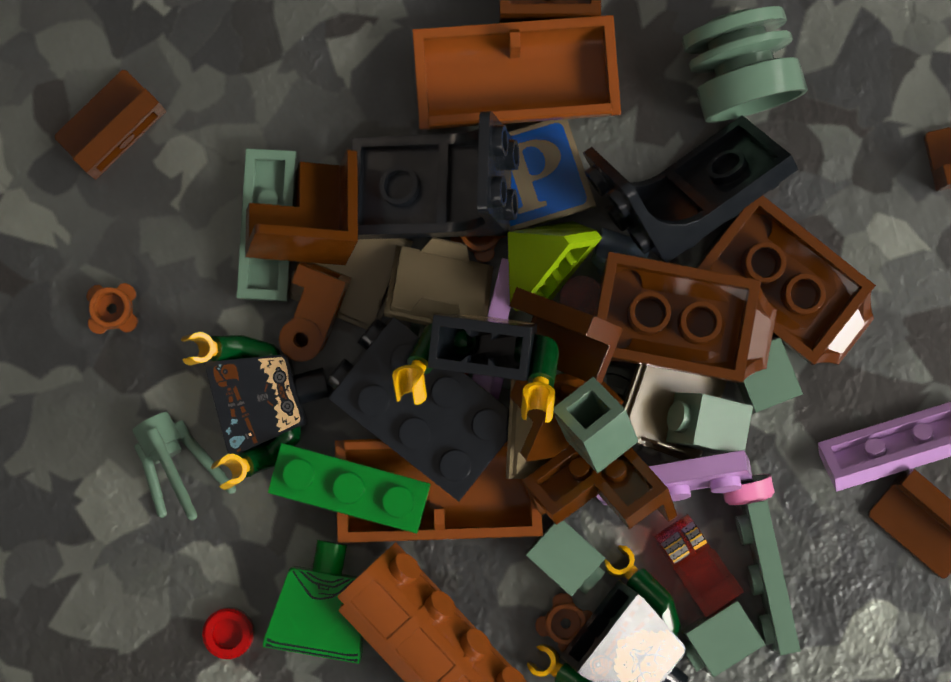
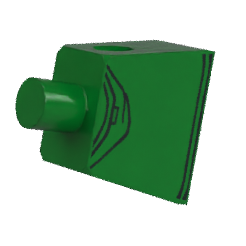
M317 540L313 567H290L268 626L263 647L360 663L363 654V637L338 611L343 603L337 596L358 577L342 574L347 549L346 544Z

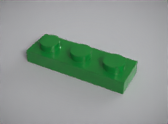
M281 443L268 493L417 534L431 483Z

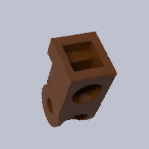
M301 262L298 264L291 283L303 287L304 290L294 318L283 326L279 335L280 348L288 358L299 362L309 361L323 350L330 337L352 277L316 263Z

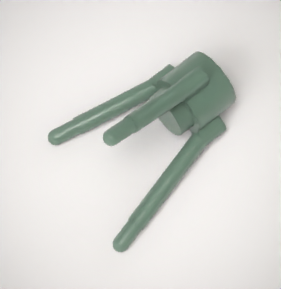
M168 412L159 413L132 429L138 441L134 448L142 462L158 517L164 518L167 515L154 463H161L187 518L195 520L197 513L171 459L182 451L178 442L181 441L220 484L230 479L219 466L211 469L215 461L191 436L184 421L180 420L173 423ZM236 486L226 489L229 494H233L236 492Z

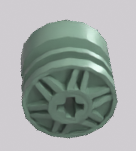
M767 6L756 9L737 10L714 18L707 22V24L683 36L681 41L685 53L700 54L690 60L688 64L690 71L694 73L715 72L716 77L703 83L696 90L705 122H724L737 119L741 115L745 117L795 100L808 91L799 59L795 57L774 58L773 55L789 45L793 40L791 32L787 30L775 31L787 22L784 8L780 6Z

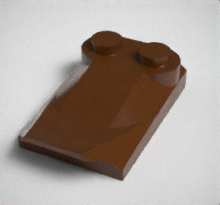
M763 195L741 210L736 217L727 223L695 267L761 280V289L765 297L777 309L773 336L781 338L782 343L811 365L817 363L839 365L874 320L871 309V293L876 285Z
M609 251L603 268L594 316L623 328L611 361H625L743 383L747 377L755 372L767 369L777 309L765 297L761 289V280Z

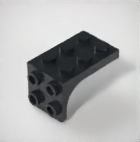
M481 111L479 115V129L465 133L352 138L351 150H357L358 240L508 236L510 220H516L518 215V196L516 190L511 189V171L518 170L519 145L516 139H512L506 125H502L492 111Z
M743 115L663 172L645 181L629 182L593 147L583 152L590 165V168L584 171L597 193L600 196L606 194L611 203L605 209L614 224L622 232L627 229L628 234L642 253L646 254L652 250L663 262L667 263L685 250L694 247L703 237L727 220L736 217L745 207L766 192L778 187L783 180L799 170L789 152Z
M389 317L385 323L375 319L357 342L364 349L354 362L350 363L344 358L326 380L327 384L332 387L327 397L459 502L508 441L509 408L465 373L433 368L430 373L424 374L427 398L422 404H414L412 392L404 394L401 400L396 402L392 379L393 371L401 366L408 365L407 359L416 345L419 336L395 317Z

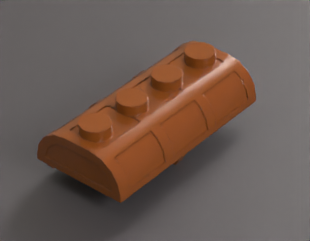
M614 15L412 29L420 130L479 126L481 111H492L502 124L621 115Z
M335 440V458L431 483L417 534L337 512L338 543L543 536L542 515L534 507L522 481L524 479H506L508 441L458 502L382 440Z
M397 542L337 596L343 603L338 611L404 682H527L521 672L506 661L492 646L488 637L465 617L455 606L451 597L437 587L423 572L417 561L407 554Z

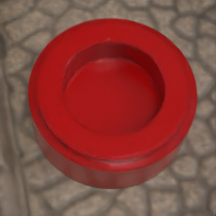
M233 607L222 608L211 614L206 620L202 631L203 642L207 650L221 659H234L244 654L252 645L255 636V629L251 618L244 611Z

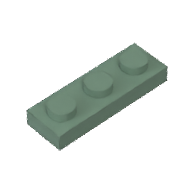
M246 148L236 297L238 300L289 302L291 261L245 257L246 210L249 203L294 207L297 169L296 151Z
M763 500L741 505L743 515L736 516V526L742 546L750 544L754 564L747 566V576L752 594L754 596L761 594L765 612L763 615H758L761 638L765 646L772 644L773 652L780 656L800 652L768 502Z

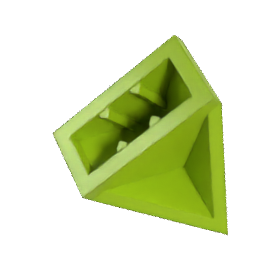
M571 221L508 232L510 302L516 287L552 300L602 239L597 230Z

